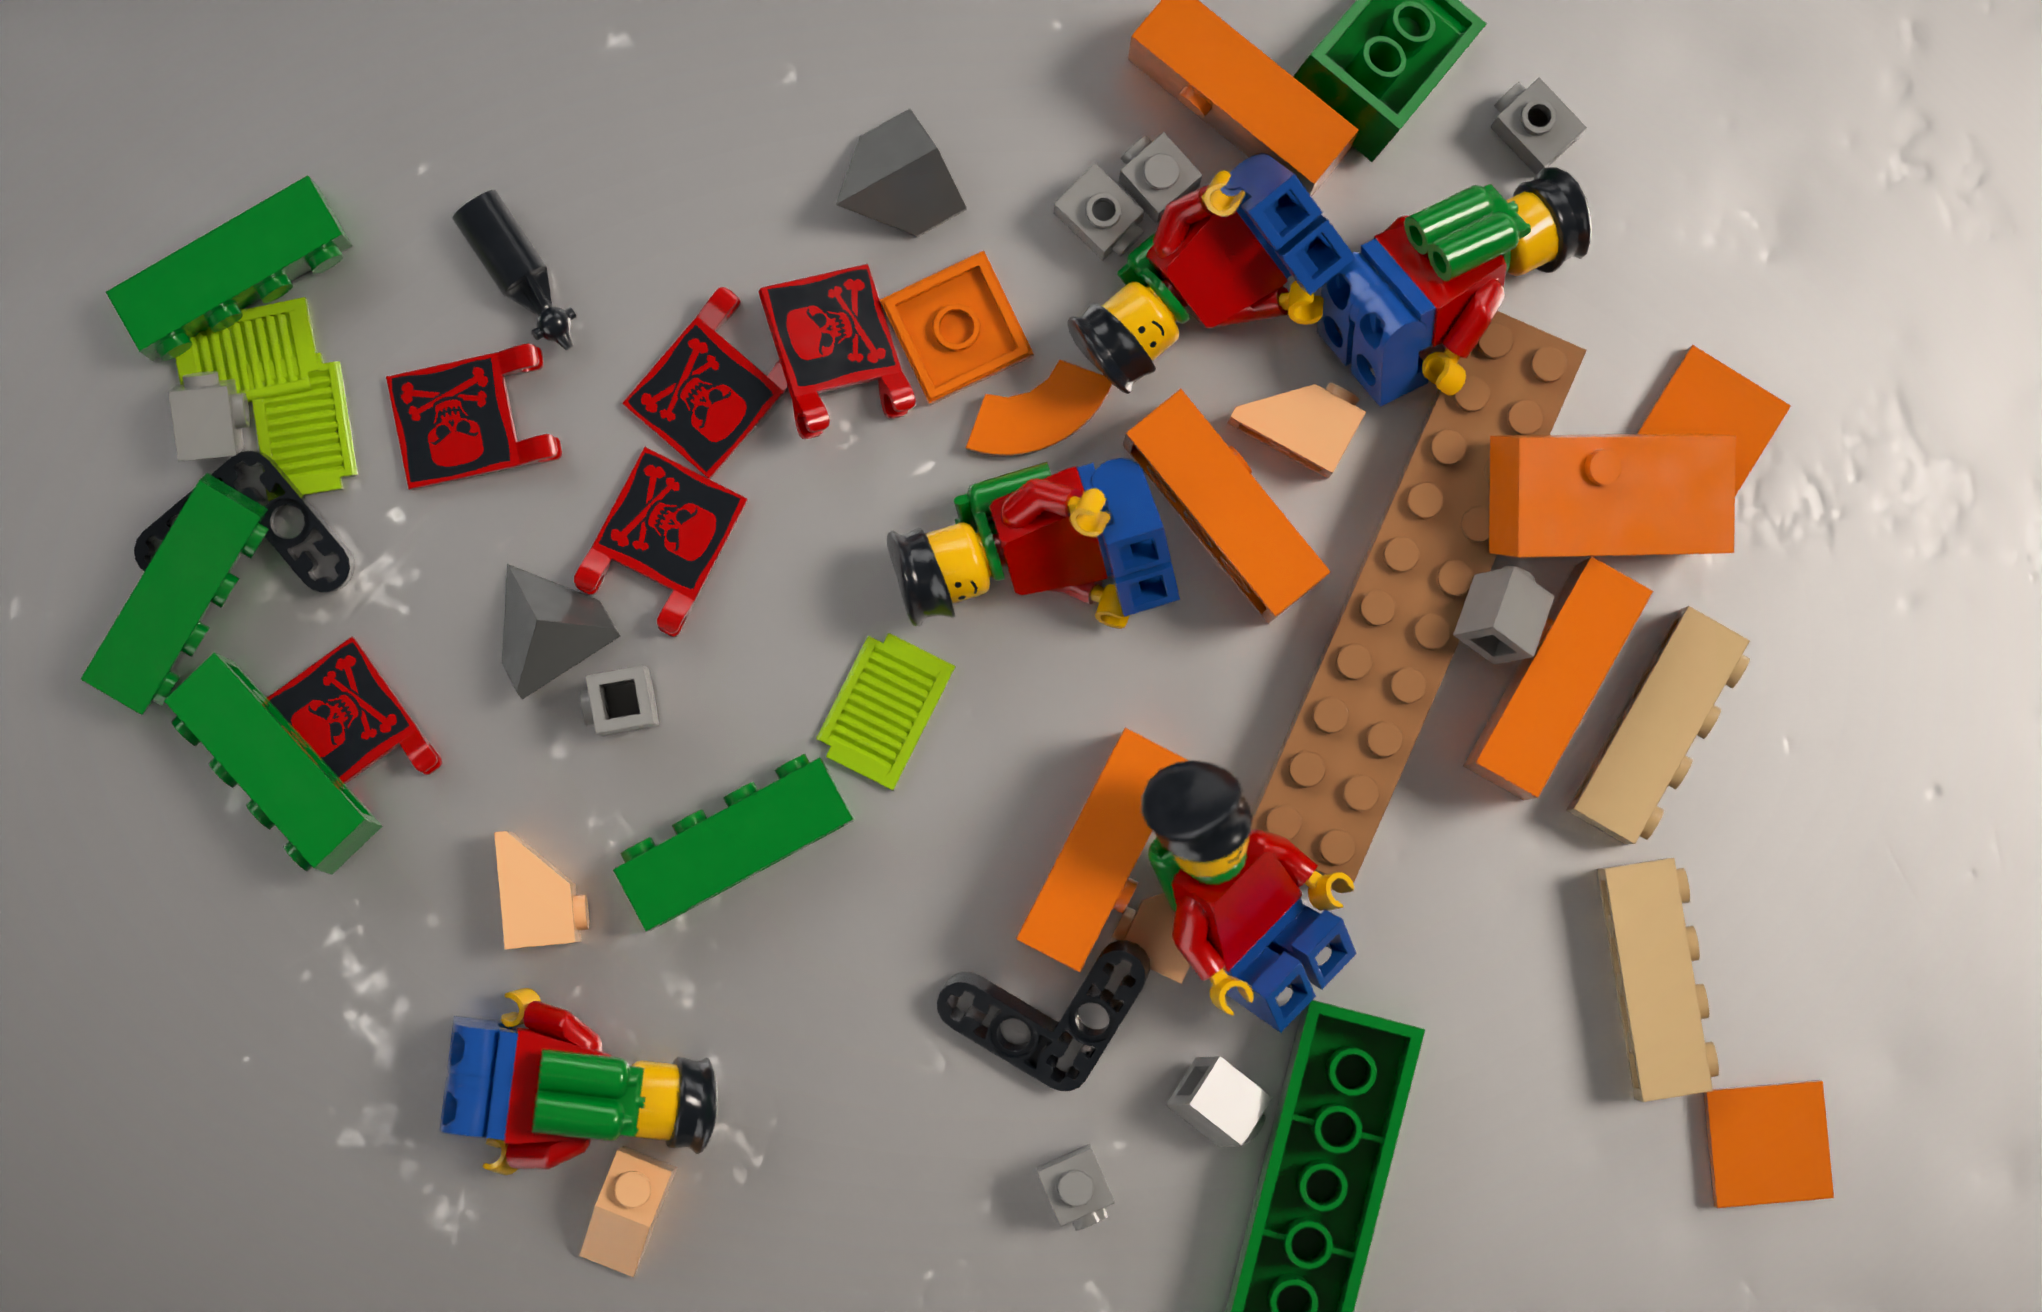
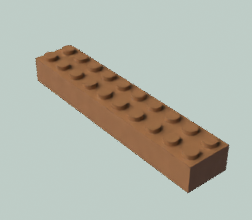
M1497 311L1488 329L1467 359L1461 357L1458 361V364L1466 372L1465 384L1461 390L1454 395L1448 396L1438 389L1252 812L1251 830L1258 829L1285 837L1318 865L1316 871L1321 875L1336 872L1344 873L1350 877L1354 884L1460 640L1453 634L1474 575L1489 572L1497 557V554L1489 553L1490 436L1550 435L1587 351Z

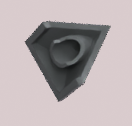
M911 109L860 136L836 205L913 234L916 237L923 235L967 210L938 148Z
M507 564L502 665L517 694L523 700L619 638L620 634L598 599Z

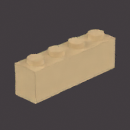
M1690 606L1680 609L1566 810L1626 845L1636 844L1639 837L1648 840L1663 816L1664 809L1657 805L1668 786L1677 789L1691 767L1693 759L1686 756V753L1695 737L1699 736L1705 739L1721 713V708L1714 705L1725 685L1733 689L1745 672L1750 658L1743 655L1750 640Z
M1664 858L1597 869L1634 1099L1647 1102L1713 1091L1711 1077L1719 1075V1065L1714 1043L1712 1041L1705 1042L1701 1019L1709 1018V1003L1704 985H1695L1692 961L1700 959V951L1694 926L1686 927L1682 903L1690 902V889L1685 869H1676L1675 858Z

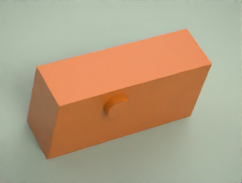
M1161 0L1131 36L1128 56L1130 62L1246 156L1251 157L1256 154L1265 153L1296 175L1311 197L1350 151L1359 130L1199 0Z
M1182 389L1178 390L1126 432L1123 442L1124 448L1140 465L1154 485L1268 624L1319 584L1331 572L1251 475L1252 470L1244 458L1233 446H1228Z
M1701 433L1490 436L1489 553L1512 557L1734 553L1736 435Z
M1592 556L1575 565L1550 609L1534 657L1522 659L1463 767L1522 800L1538 798L1651 597L1653 590Z
M1127 728L1122 731L1016 940L1078 972L1081 971L1112 909L1123 914L1139 883L1129 878L1152 833L1141 813L1142 795L1148 781L1160 769L1177 762L1189 760Z

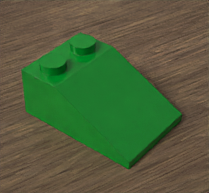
M1356 0L1309 55L1293 77L1359 130L1352 146L1369 161L1373 162L1487 23L1459 0Z

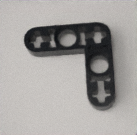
M258 451L240 452L236 456H232L211 474L255 502L260 503L266 499L256 488L247 487L241 489L238 483L244 477L243 472L240 470L243 463L249 467H256L261 464L265 471L260 475L259 479L269 492H275L280 485L285 491L284 495L269 501L265 506L268 511L260 524L269 528L265 536L266 539L303 583L312 590L318 592L337 591L346 586L351 580L355 566L354 558L349 549L271 457ZM193 490L152 523L137 538L134 547L135 560L144 572L151 562L150 557L156 551L155 546L151 542L155 537L160 541L164 540L172 527V522L178 517ZM289 504L301 510L305 521L301 533L291 539L278 534L273 522L277 510ZM316 530L323 536V539L312 543L316 549L324 556L336 554L340 559L334 567L339 575L335 580L329 576L315 577L313 571L317 569L318 562L309 551H303L299 558L293 552V548L308 542Z
M1117 940L1108 944L1100 953L1059 1022L986 978L972 972L958 973L946 982L937 1000V1010L942 1021L950 1028L1050 1088L1058 1091H1072L1079 1088L1086 1081L1143 989L1150 972V959L1146 951L1134 942ZM1123 959L1132 964L1130 968L1131 975L1127 974L1122 979L1115 994H1113L1110 990L1105 989L1114 972V965L1117 966ZM965 991L975 996L972 1003L973 1006H970L966 1012L956 1007L959 1000L958 997L962 996ZM1086 1003L1101 1005L1109 1015V1024L1101 1029L1087 1027L1079 1018L1078 1009L1080 1006ZM993 1005L999 1010L994 1015L988 1028L982 1022ZM1007 1019L1021 1020L1028 1026L1031 1039L1024 1044L1010 1043L1003 1037L1000 1025ZM1074 1038L1082 1043V1046L1073 1061V1066H1070L1065 1072L1056 1067L1058 1059L1064 1055Z

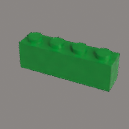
M307 175L106 291V294L139 352L151 361H155L158 358H161L162 361H168L189 350L193 345L190 338L207 330L208 327L211 328L212 332L224 330L242 318V309L260 299L263 303H268L282 297L293 288L291 281L310 270L314 274H318L334 267L343 259L342 252L353 245L322 191Z
M205 474L198 481L81 677V680L141 715L145 713L153 701L163 706L165 704L164 700L172 693L181 677L171 671L182 652L193 657L210 627L201 622L209 607L213 603L222 608L240 578L230 573L241 554H244L251 559L269 531V528L260 524L268 509L212 475Z
M214 652L164 700L177 715L171 721L175 729L192 745L197 746L200 742L214 757L208 764L215 774L228 786L234 788L238 784L251 798L246 804L247 809L266 828L271 830L276 826L289 840L283 846L284 850L305 871L308 872L313 867L316 870L333 875L383 827L234 661Z
M806 754L800 755L775 769L774 771L779 780L758 790L753 781L725 796L723 799L728 807L707 818L702 809L673 824L672 828L676 835L656 846L650 837L620 853L625 863L616 867L613 871L645 931H652L855 821L824 761L819 757L809 762Z

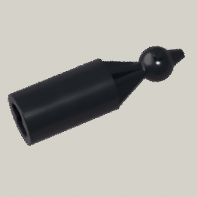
M490 190L470 200L453 215L452 219L504 296L509 297L538 315L537 328L531 331L537 341L544 338L549 341H555L565 350L572 348L573 342L570 335L571 320L576 318V314L571 307L563 310L562 308L552 306L547 266L497 191Z

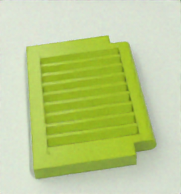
M302 297L242 309L243 316L238 322L218 332H212L211 328L208 327L207 330L198 333L195 337H191L192 347L175 358L180 385L184 384L183 375L217 371L219 381L235 379L237 393H245L248 403L255 399H267L312 390L308 372L318 371L319 367L307 298ZM295 356L299 373L298 377L294 376L291 357ZM283 358L287 372L286 379L283 378L279 360ZM273 360L275 381L271 379L268 361ZM259 362L262 364L264 383H260L257 363ZM246 364H250L254 389H250Z
M321 352L316 353L319 370L308 372L312 390L252 400L260 452L271 457L304 496L343 490L342 478L358 475L340 361L323 363ZM295 356L291 357L294 376L298 377L299 373ZM283 358L279 360L283 378L286 379L287 372ZM273 360L268 361L271 379L275 381ZM259 362L257 363L260 383H264L262 364ZM246 364L250 389H254L250 364ZM280 485L275 492H269L266 489L267 501L285 494Z
M890 633L887 634L884 642L867 636L816 737L817 740L831 746L826 757L894 790L956 666Z

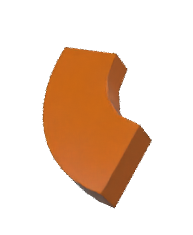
M1059 360L1049 378L1030 392L1010 397L985 394L966 450L995 457H1014L1037 453V451L1054 446L1071 437L1091 420L1106 399L1112 383L1102 374Z

